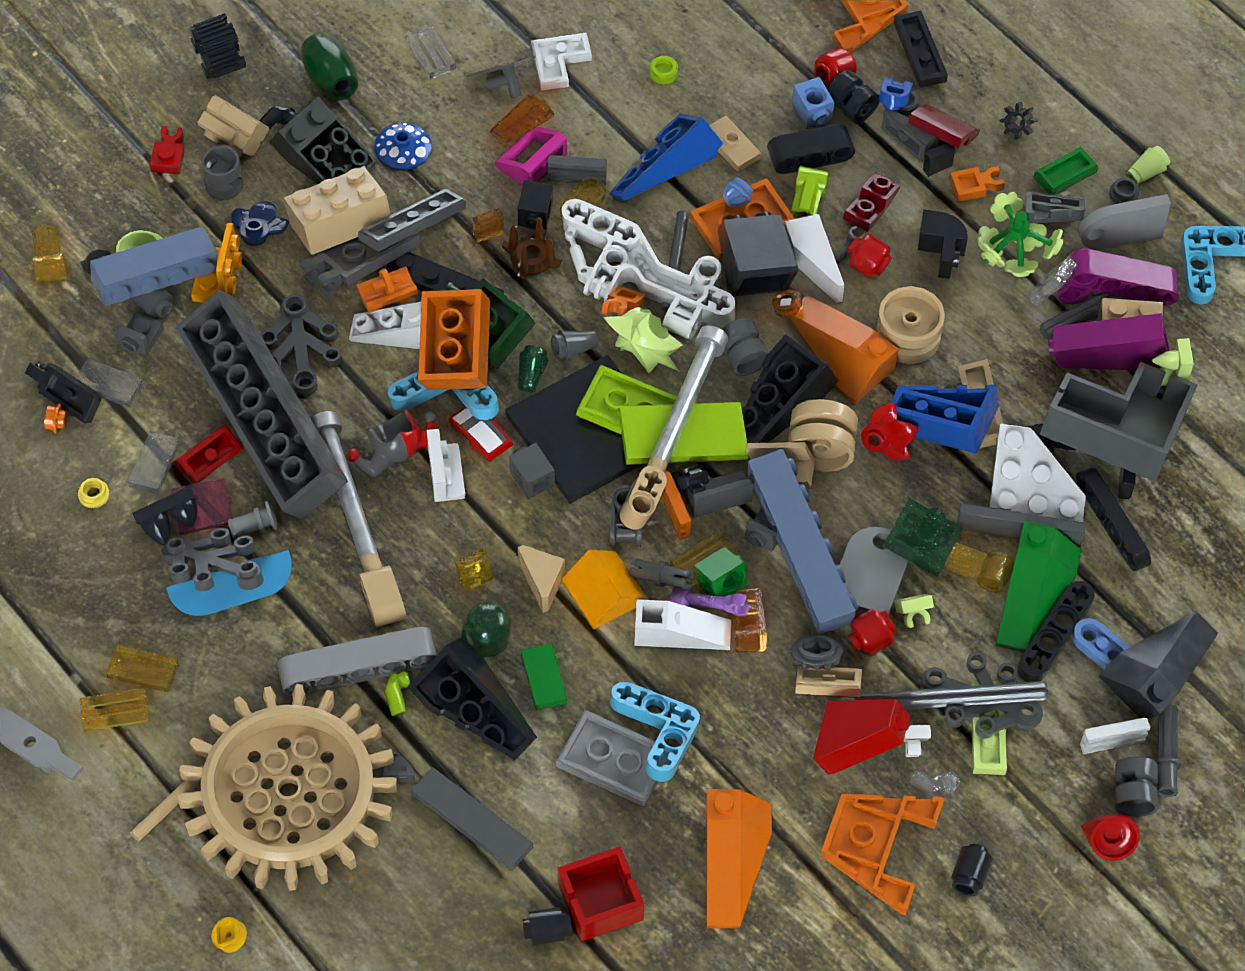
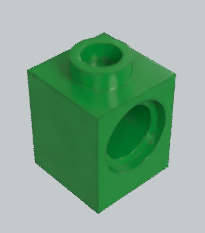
M726 547L694 565L699 587L707 595L726 597L748 585L745 561L740 555H734Z

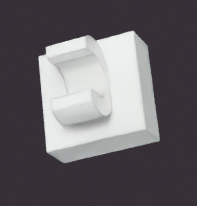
M930 725L909 726L904 738L906 757L921 756L920 741H928L931 738Z

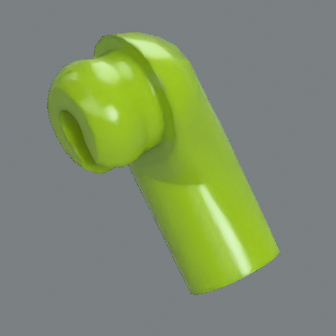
M406 671L398 674L394 672L389 676L385 695L391 716L407 712L401 689L408 688L411 684L408 672Z

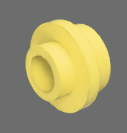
M98 478L85 480L78 490L79 501L88 508L103 506L110 496L107 484ZM92 493H99L96 496L90 497Z

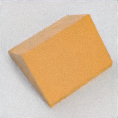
M589 549L562 578L563 585L593 630L636 608V600H648L636 580L630 576V571L616 551Z

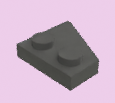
M1026 192L1024 212L1027 214L1029 224L1082 221L1085 212V200Z

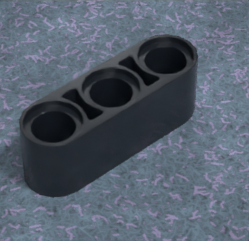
M834 124L780 135L771 139L767 144L774 169L779 174L798 172L800 166L817 168L842 163L851 159L855 154V148L848 129L843 124Z

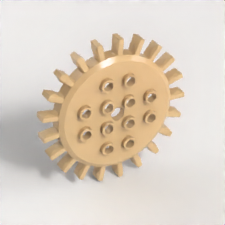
M296 684L292 693V705L277 706L276 695L271 686L264 687L263 701L266 708L251 713L248 704L239 696L234 699L236 714L241 719L231 727L215 714L209 717L210 727L213 732L220 736L214 745L193 737L191 739L190 746L192 752L207 759L204 767L180 765L179 772L182 780L201 782V791L178 794L180 809L204 806L205 814L186 822V831L189 837L212 828L216 836L204 844L201 852L206 861L215 857L225 847L234 854L225 866L227 877L233 879L240 872L243 864L248 861L258 865L254 873L256 888H264L268 881L269 871L271 868L285 869V882L289 891L296 890L298 884L297 868L312 865L316 878L321 884H325L328 882V869L323 862L324 860L337 854L342 863L352 870L357 866L353 851L347 847L355 837L373 848L378 845V835L372 829L364 826L368 816L384 821H391L392 807L373 802L374 793L397 792V779L393 777H373V770L393 764V753L391 749L368 754L366 747L382 737L381 728L376 723L363 732L356 734L351 728L361 716L360 706L356 703L348 708L341 718L330 714L335 701L333 691L327 690L321 697L318 708L304 706L306 696L303 685ZM282 743L290 744V747L287 749L279 748ZM252 756L260 757L258 762L253 763L249 761ZM326 756L333 757V760L329 763L322 761ZM296 769L303 770V773L300 776H294L292 774V772ZM266 782L273 784L270 789L262 788V785ZM292 783L298 787V790L292 796H283L279 792L280 788L284 784ZM338 783H345L347 785L342 790L335 788ZM239 795L243 797L238 803L231 801L234 796ZM308 796H315L317 798L313 803L305 801ZM279 809L286 810L283 816H276L275 812ZM252 822L256 824L255 828L251 830L244 828L247 823ZM322 823H328L330 825V827L326 830H321L318 828V826ZM292 836H297L300 838L299 841L294 844L289 843L288 839Z

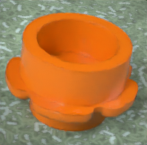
M57 404V406L48 405L46 409L44 429L51 430L54 434L58 433V428L64 429L66 424L67 411L61 410V404Z

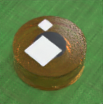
M784 290L773 297L772 305L776 315L791 317L802 310L803 301L798 291Z

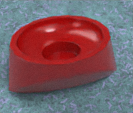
M1117 814L1104 815L1091 819L1081 825L1082 832L1094 852L1105 860L1116 861L1128 857L1137 848L1140 840L1139 825L1136 820L1128 816Z

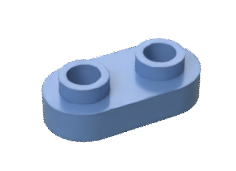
M1083 619L1075 626L1072 636L1075 646L1102 669H1105L1112 661L1108 656H1116L1129 648L1124 641L1095 619ZM1084 636H1090L1093 640L1087 641L1084 639Z

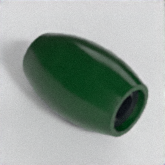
M316 33L309 36L301 46V55L305 71L312 83L323 94L333 100L342 101L351 97L357 90L358 78L354 63L345 48L338 41L324 33Z

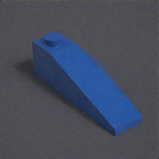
M680 113L656 136L655 140L658 144L651 150H645L641 154L642 163L628 170L609 194L613 198L623 201L704 162H709L717 155V150L723 145V142L704 118Z

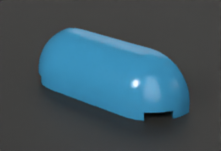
M289 550L248 560L255 562L261 568L264 579L262 585L255 589H241L236 576L216 570L211 572L214 586L210 590H196L193 578H190L186 582L167 586L169 598L180 611L193 616H204L278 592L290 577L292 562Z

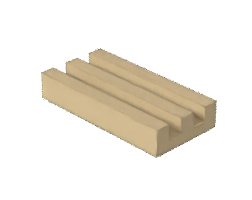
M798 665L795 694L860 697L862 669L831 667L830 670L819 668L816 671L815 668L804 669L802 665Z

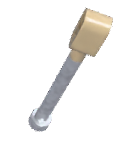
M707 325L700 329L695 340V346L698 351L647 467L641 470L632 484L622 506L620 519L630 529L642 528L656 509L667 483L664 473L714 357L721 356L728 343L727 334L718 327ZM647 485L649 486V493L644 491ZM634 507L640 509L642 513L636 511Z
M332 411L318 413L311 420L348 480L337 492L364 573L359 574V579L373 624L377 628L405 620V608L390 565L382 567L338 437L342 431L338 415Z

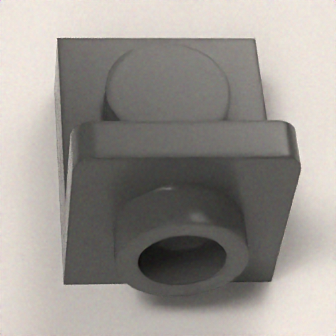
M136 312L127 327L120 325L117 329L120 346L128 352H138L147 356L164 330L163 322Z
M761 508L754 520L749 519L747 522L745 539L757 548H764L772 552L778 544L776 532L771 529L764 510Z

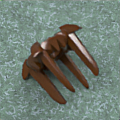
M539 217L536 221L535 237L527 235L525 238L521 237L518 241L517 226L515 225L510 229L509 242L504 241L502 244V248L511 254V262L519 271L517 277L520 279H525L528 274L544 272L548 268H557L562 262L560 259H555L552 239L547 236L546 240H544L547 230L543 229L542 219ZM536 249L540 252V255L536 259H528L527 250Z

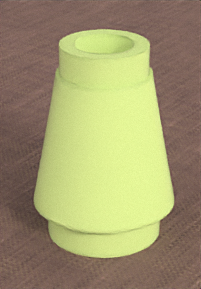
M1149 147L1126 172V176L1138 185L1166 171L1167 166L1170 164V159L1161 147Z

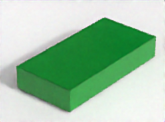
M1079 147L1035 171L1033 178L1049 195H1056L1096 173L1098 165L1082 147Z
M552 643L522 649L521 656L535 710L567 704V696Z

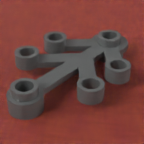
M292 294L287 296L280 306L281 316L269 329L262 331L260 336L263 341L266 338H273L270 342L264 341L268 349L273 350L278 346V336L291 324L292 333L272 353V356L280 369H282L281 362L295 349L297 372L293 375V387L297 394L307 397L312 395L318 387L317 376L309 369L307 347L321 355L325 365L328 367L340 365L342 357L341 351L337 347H330L306 332L303 322L320 331V337L325 342H333L338 338V328L335 323L326 322L310 312V304L303 296ZM327 330H332V331H334V332L331 333V334H326V333H324V332L327 331ZM330 355H336V356H337V357L334 358V359H329V358H328V356H330ZM303 384H309L307 387H302Z
M225 528L215 529L211 532L210 538L191 542L183 538H173L161 550L163 558L167 560L168 564L172 565L169 572L174 583H183L189 580L190 572L186 563L189 561L195 562L196 574L193 577V581L198 591H208L214 586L213 576L209 572V567L236 576L239 587L244 590L255 589L262 585L264 581L261 568L255 562L246 561L238 564L224 559L238 555L247 556L255 550L253 539L250 536L238 537L234 541V545L228 546L231 543L229 531ZM213 547L219 548V549H214V550H209V551L201 552V550H205V549H209V548H213Z
M973 652L967 658L966 667L968 671L974 674L979 685H993L994 683L985 668L987 663L985 655L980 652ZM978 660L982 665L974 666L971 661ZM1010 663L1001 664L997 671V680L1001 684L1018 683L1016 680V667ZM938 667L927 669L923 673L921 682L922 689L970 686L947 677L946 672ZM1009 671L1012 676L1005 677L1002 675V672ZM930 676H937L941 680L932 681L930 679ZM1037 701L967 705L965 707L951 705L946 709L944 719L948 726L955 728L961 726L964 721L993 710L1007 713L995 719L983 716L977 720L976 734L980 738L988 739L995 732L1014 725L1024 730L1038 726L1043 717V710ZM1021 710H1030L1032 714L1025 715ZM957 713L960 718L955 720L950 718L949 715ZM986 724L989 725L991 729L989 731H984L980 728V726Z

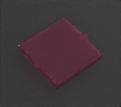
M224 478L188 485L192 486L197 497L195 498L197 518L193 527L185 526L177 521L180 535L229 525L228 519H233L230 509L232 499L227 495ZM188 486L170 489L171 494L176 493Z

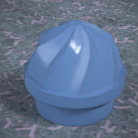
M735 177L732 182H727L723 196L728 206L741 208L751 201L750 196L754 191L745 181Z

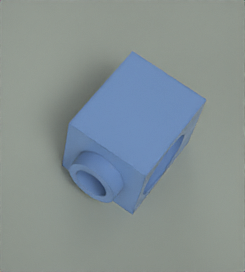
M820 77L793 86L792 104L806 128L823 125L827 121L832 120L834 101Z

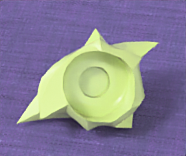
M638 307L622 316L603 317L619 334L615 346L619 347L620 351L627 350L632 352L648 373L658 363L679 371L669 355L683 346V344L668 333L667 327H662L661 319L652 315L650 310Z

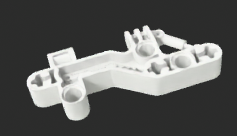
M570 199L565 202L562 207L565 238L571 244L569 251L578 274V279L585 284L584 295L589 296L593 293L595 299L600 300L603 297L605 301L608 298V294L618 286H622L626 282H632L636 284L640 292L646 294L647 298L660 304L663 302L671 304L663 320L662 327H667L669 332L688 340L694 337L702 322L722 329L734 321L735 299L730 293L719 289L721 285V263L717 258L703 256L696 261L689 275L684 274L659 262L641 229L634 222L580 199ZM599 227H606V228H607V229L604 230V231L596 230V229L599 228ZM575 238L603 249L594 267L587 266L581 246L576 244ZM619 262L621 264L617 266H612L609 263ZM710 272V273H713L714 275L709 276V277H706V276H703L702 274H703V273Z

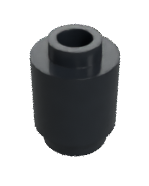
M973 843L961 848L951 875L953 880L952 887L957 892L968 896H975L978 890L983 888L993 860L984 846Z
M560 907L528 911L529 918L522 919L525 939H531L532 945L565 941V937L572 936L569 909L561 910Z

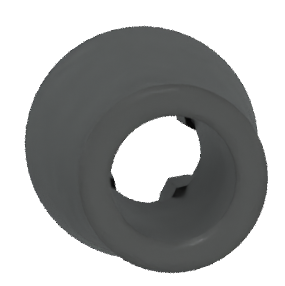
M559 330L557 334L551 337V347L557 359L567 360L587 350L597 348L598 339L594 330Z

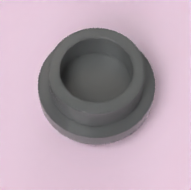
M1120 178L1111 185L1109 195L1116 204L1137 200L1139 189L1132 179Z

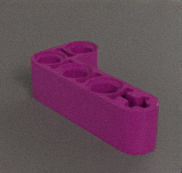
M1085 248L1078 249L1068 256L1056 272L1058 299L1065 304L1081 302L1090 291L1132 300L1162 302L1163 306L1174 304L1179 299L1177 272L1174 268Z

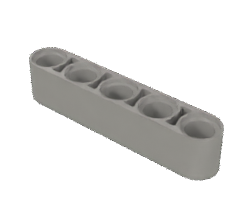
M415 627L287 655L277 662L283 693L287 696H292L296 684L303 685L305 694L390 676L394 672L398 674L402 671L409 672L423 669L437 656L430 628Z

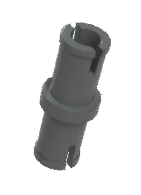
M635 558L631 565L638 566L639 568H630V576L635 579L652 581L656 586L660 587L671 585L685 590H689L693 583L686 582L685 580H694V572L690 569L672 567L668 562L664 561L653 563Z

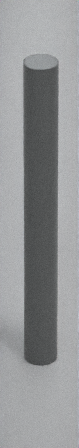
M686 211L677 212L668 266L677 271H680L689 216ZM663 302L661 310L667 312L671 304Z

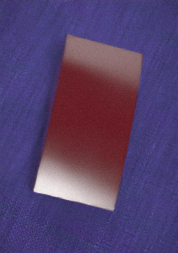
M875 172L861 187L860 195L845 210L843 219L868 232L888 208L901 185Z

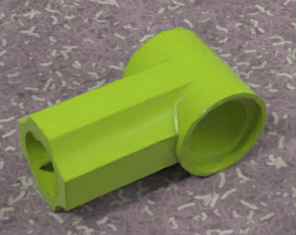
M799 167L795 185L796 194L791 209V214L795 219L817 215L821 197L825 195L828 171Z

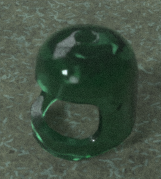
M494 602L477 604L471 608L466 616L461 637L463 636L467 640V633L473 641L472 647L482 657H492L500 654L509 643L511 620L508 612Z

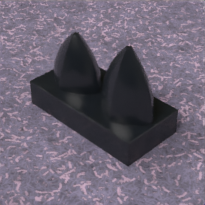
M188 486L132 514L136 523L141 524L145 533L152 540L164 546L170 539V522L166 512L169 511L179 523L193 527L197 518V504L195 501L197 497L192 486Z

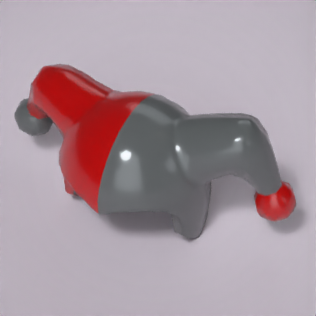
M407 410L378 426L367 428L366 432L374 448L371 458H362L357 449H350L346 454L348 461L355 462L366 475L372 478L379 477L393 462L405 461L412 457L417 450L428 447L427 430L436 429L434 423L436 414L432 411L424 414V421L426 422L424 430L418 428Z

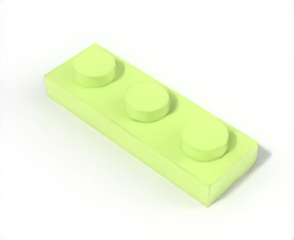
M978 681L971 682V686L979 685ZM993 681L994 684H1001L1000 682ZM993 710L971 719L973 774H1006V729L995 732L988 739L980 738L975 732L976 722L980 717L988 716L995 719L1005 715L1004 712ZM986 724L980 726V728L984 731H989L991 729L990 726Z

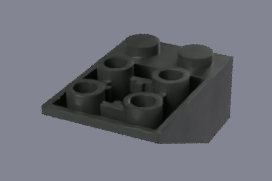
M319 97L315 98L269 141L291 166L316 184H320L326 179H333L355 168L365 166L368 170L377 162Z

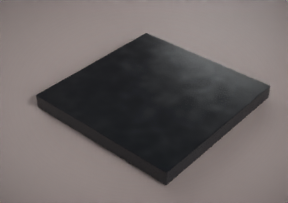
M608 355L505 409L506 417L527 446L537 443L555 470V484L570 504L643 465H626L621 434L576 416L577 409L600 365L621 373Z

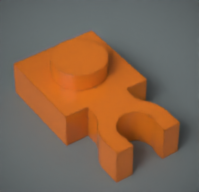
M999 166L991 167L980 173L978 167L950 172L949 180L957 202L985 197L987 190H1004V179H992L999 177Z
M618 286L608 294L607 300L603 302L602 314L607 315L610 312L618 313L617 316H622L634 308H642L645 305L646 294Z

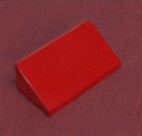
M224 424L174 460L173 463L196 485L243 450V447L226 424Z

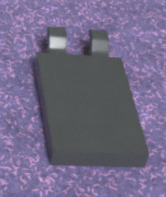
M415 233L379 252L359 241V238L356 237L314 254L315 257L304 260L301 263V267L309 272L304 275V279L310 284L319 281L325 286L320 289V292L326 297H331L336 294L342 283L350 286L421 245L419 235Z

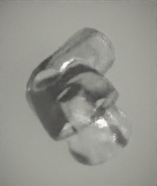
M917 769L909 783L931 797H942L958 789L960 778L955 772H947L931 778Z

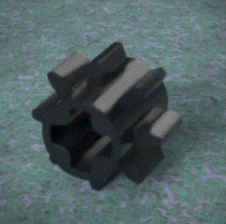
M1022 102L1016 103L1015 110L1011 106L1004 108L1007 115L999 120L1006 127L1004 134L1014 133L1015 139L1021 138L1022 131L1026 135L1032 134L1033 130L1030 126L1038 122V119L1033 118L1031 113L1034 108H1023ZM1017 116L1022 118L1019 126L1015 123L1018 119Z

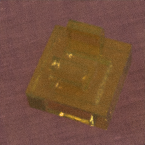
M483 548L454 559L461 586L465 591L494 580L488 555Z

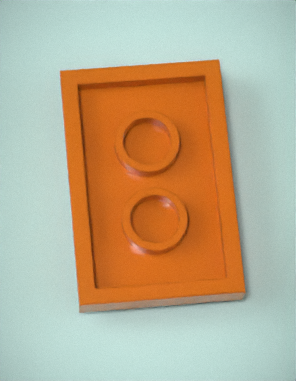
M767 178L750 185L754 191L750 196L751 201L741 208L728 206L724 197L690 211L691 221L718 260H722L718 228L726 217L742 215L743 218L754 217L758 213L770 212L771 215L781 214L784 224L785 221L795 219Z

